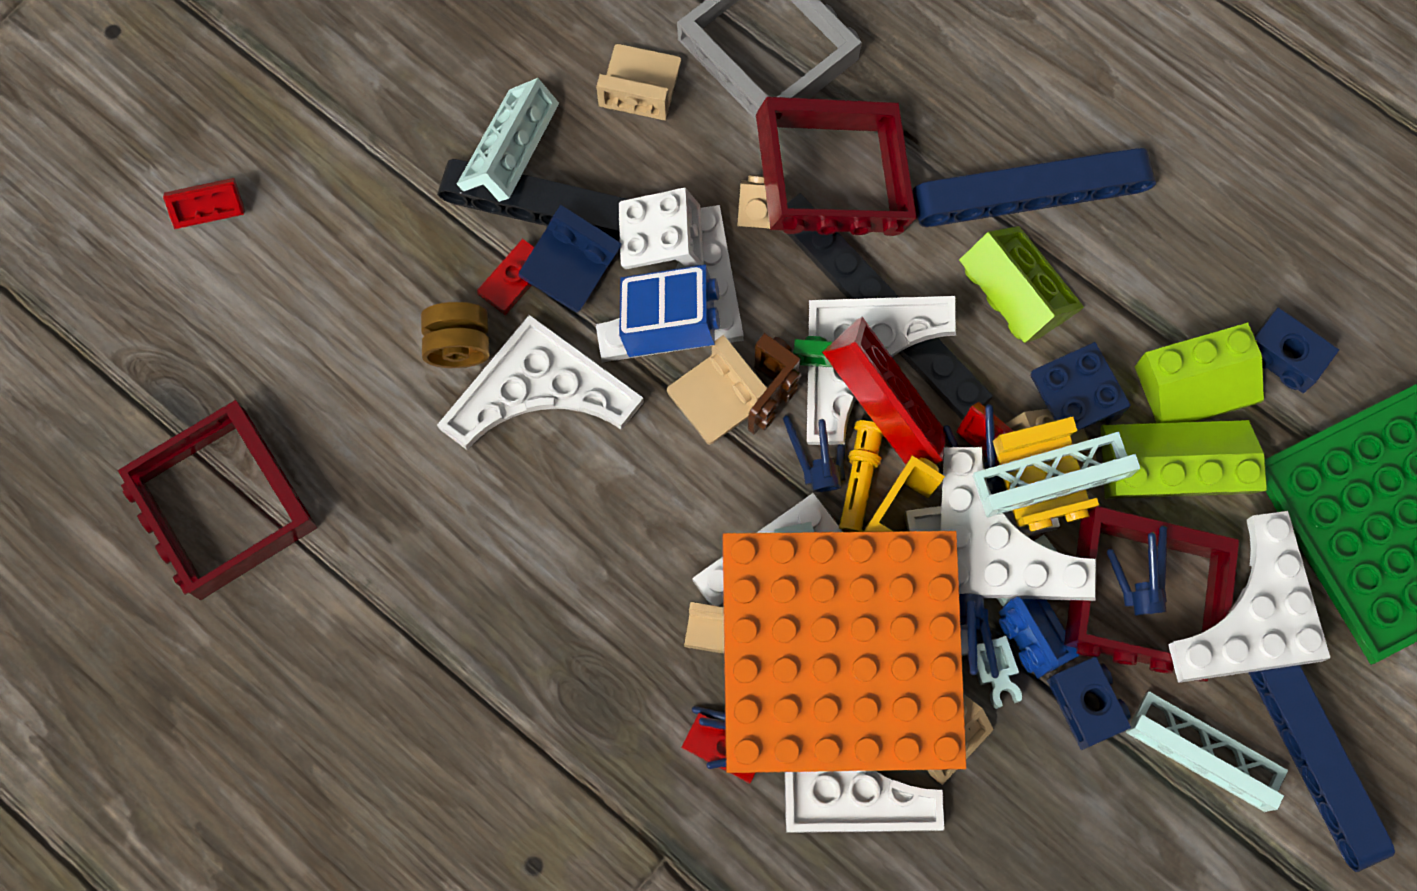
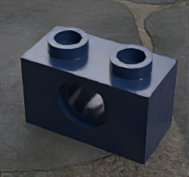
M1277 308L1266 319L1254 335L1262 354V368L1268 369L1280 377L1281 382L1288 388L1298 390L1301 393H1305L1317 382L1339 351L1334 345L1280 308ZM1283 348L1290 350L1294 355V359L1286 356Z
M1096 656L1047 679L1081 750L1131 728L1128 722L1131 719L1128 707L1122 699L1116 698L1111 687L1113 684L1111 673L1104 663H1099ZM1085 693H1092L1097 696L1100 702L1098 712L1091 711L1085 706Z

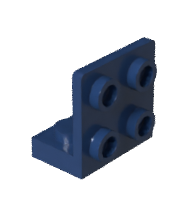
M560 205L545 232L520 269L518 276L578 313L622 243Z
M1096 342L1032 370L1030 374L1054 420L1074 417L1077 431L1105 419L1107 424L1116 421L1131 406Z

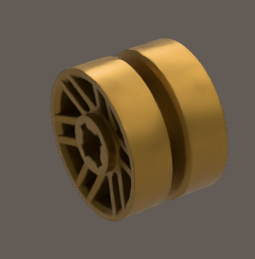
M446 302L429 306L421 312V333L424 336L422 338V359L424 362L436 367L464 368L479 365L489 359V337L486 335L488 333V312L485 308L466 302Z

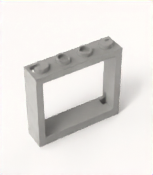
M705 0L677 22L678 41L756 120V113L768 96L703 30L705 26L739 0ZM790 0L838 48L777 96L810 99L859 60L862 42L856 31L851 27H846L837 18L835 11L828 4L824 5L820 0Z

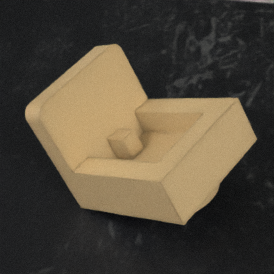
M749 175L748 181L741 180L737 226L770 229L763 175Z

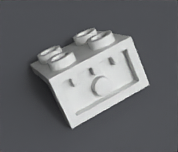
M686 188L624 200L619 203L620 243H622L620 255L621 266L624 269L671 260L680 261L685 267L704 265L701 207Z

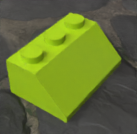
M1020 226L987 232L959 259L965 267L967 277L973 283L980 286L987 295L986 299L989 305L1003 315L1009 323L1008 328L1011 333L1024 343L1041 338L1084 308Z
M1249 323L1145 352L1134 366L1156 423L1197 422L1264 401L1262 354Z

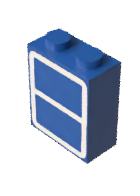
M706 264L620 278L619 336L629 357L715 345L714 330L720 329V318L717 307H714V301L719 300V287L717 279L710 278Z

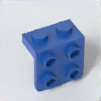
M1017 596L1011 599L998 612L1001 616L999 624L1004 634L1009 639L1014 638L1021 650L1019 658L1023 666L1029 673L1034 672L1037 679L1080 656V654L1076 653L1077 649L1075 647L1064 645L1066 631L1047 599H1021Z

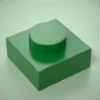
M808 336L805 340L795 339L793 354L800 358V365L833 367L822 353L832 343L831 341H827V339L820 336Z

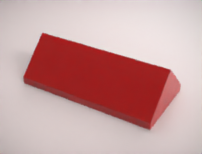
M860 317L822 353L905 465L912 456L917 459L921 457L928 459L934 464L943 460L946 437L943 426L865 319Z

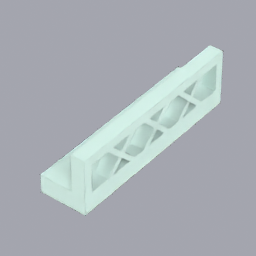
M539 78L514 87L507 92L457 182V185L463 191L484 185L499 202L510 198L559 105V102Z
M1116 432L973 473V478L986 517L988 518L1129 478L1140 469L1136 454L1127 456L1120 434ZM1112 444L1116 460L1101 464L1092 459L1097 447ZM1086 450H1090L1088 456H1085L1084 454L1080 453ZM1070 455L1083 462L1081 469L1064 474L1056 470L1060 459ZM1054 460L1052 466H1049L1044 463L1047 461ZM1035 466L1048 473L1044 480L1031 484L1020 480L1026 467ZM1018 470L1015 477L1008 474L1009 472ZM999 476L1012 484L1009 490L990 495L985 479Z
M1149 691L1145 693L1130 723L1131 728L1126 730L1127 734L1264 812L1278 810L1284 797L1278 790L1288 772L1287 769ZM1151 704L1164 711L1169 727L1165 728L1145 716ZM1174 718L1180 720L1183 723L1176 725ZM1189 726L1199 732L1203 747L1200 748L1179 735L1178 729ZM1208 737L1217 741L1218 743L1211 745ZM1222 746L1231 749L1234 752L1238 767H1233L1216 757L1213 749ZM1243 757H1245L1246 759H1248V760H1250V761H1252V762H1254V763H1250V764H1247V765H1246L1245 760H1244ZM1261 766L1274 775L1267 786L1251 777L1248 769Z

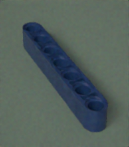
M1135 148L929 181L914 187L912 193L919 225L933 227L1138 194L1153 188L1156 185V179L1148 150Z
M1296 665L1248 672L1348 866L1353 871L1360 872L1394 856V845L1301 666Z

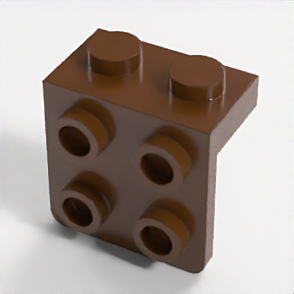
M766 333L755 344L754 368L773 382L749 411L748 431L753 435L760 428L765 431L772 424L777 416V412L774 410L782 400L788 403L799 388L797 382L801 376L799 373L800 358L792 353V348L781 338L774 337L772 339Z

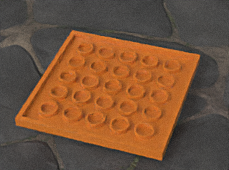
M956 531L722 534L726 773L966 769Z

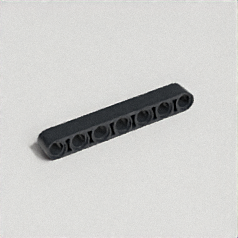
M450 159L447 162L437 195L448 203L544 226L549 225L553 215L559 206L562 205L620 242L619 203L629 199L522 174L510 198L499 202L484 185L463 191L457 185L469 162L458 159Z

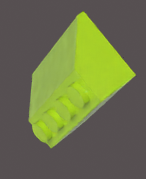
M1249 420L1101 425V436L1119 432L1127 456L1136 454L1140 469L1133 476L1104 484L1105 499L1236 495L1267 491L1264 452ZM1112 444L1102 446L1103 463L1117 459Z

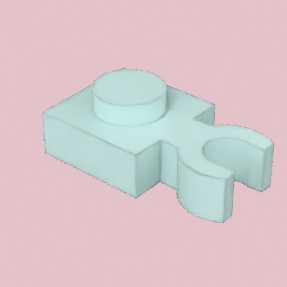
M1006 636L992 640L999 672L998 678L991 676L984 643L977 645V677L980 686L991 682L993 689L990 694V701L995 709L1003 706L1000 699L1001 691H1008L1012 695L1014 703L1022 700L1020 688L1012 683L1009 678L1018 674L1019 671Z

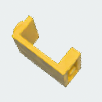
M1069 417L999 435L993 440L999 465L1073 445L1070 436L1077 432L1074 417ZM1069 455L1060 459L1056 470L1066 474L1080 470L1077 459ZM1054 460L1047 461L1044 463L1049 466H1052ZM1030 466L1024 469L1020 480L1031 484L1044 480L1048 473L1035 466ZM1018 470L1009 472L1008 474L1015 477ZM1003 479L1006 490H1009L1012 483ZM1083 490L1013 510V515L1017 528L1029 525L1030 532L1053 526L1051 519L1065 516L1067 522H1072L1089 517L1088 510L1098 506L1099 503L1097 498L1089 500L1087 491Z
M912 456L863 532H893L879 522L902 485L905 484L926 498H929L945 477L938 472L939 468L928 459L922 457L917 459Z

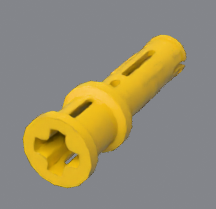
M860 420L855 422L854 429L857 431L854 449L848 455L852 468L838 528L843 532L863 531L862 526L873 471L875 468H878L882 460L879 456L882 436L884 435L873 421Z

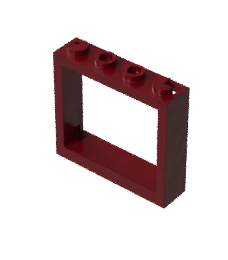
M785 97L765 98L756 113L770 230H783L786 234L817 231L821 235H829L835 232H850L852 235L883 232L886 236H896L902 234L916 219L899 103ZM777 127L878 131L890 211L788 208Z
M237 400L232 401L117 470L124 481L121 485L124 490L122 491L130 503L136 502L141 510V513L137 515L140 523L149 534L154 532L160 542L155 545L158 554L166 564L171 562L177 572L173 576L175 583L180 586L184 595L189 593L200 601L318 528L250 416ZM236 429L292 522L203 577H200L145 483Z
M1099 506L1089 509V517L1081 519L1076 557L1088 559L1097 558L1100 533L1148 544V534L1154 532L1156 534V546H1158L1159 528L1166 526L1167 549L1210 558L1202 633L1223 620L1231 610L1239 547L1238 539ZM1070 600L1064 645L1077 648L1076 653L1083 656L1099 657L1101 653L1113 656V662L1118 664L1136 665L1137 662L1150 664L1149 670L1166 674L1173 673L1175 669L1171 653L1086 634L1091 601ZM1208 678L1194 681L1207 682Z

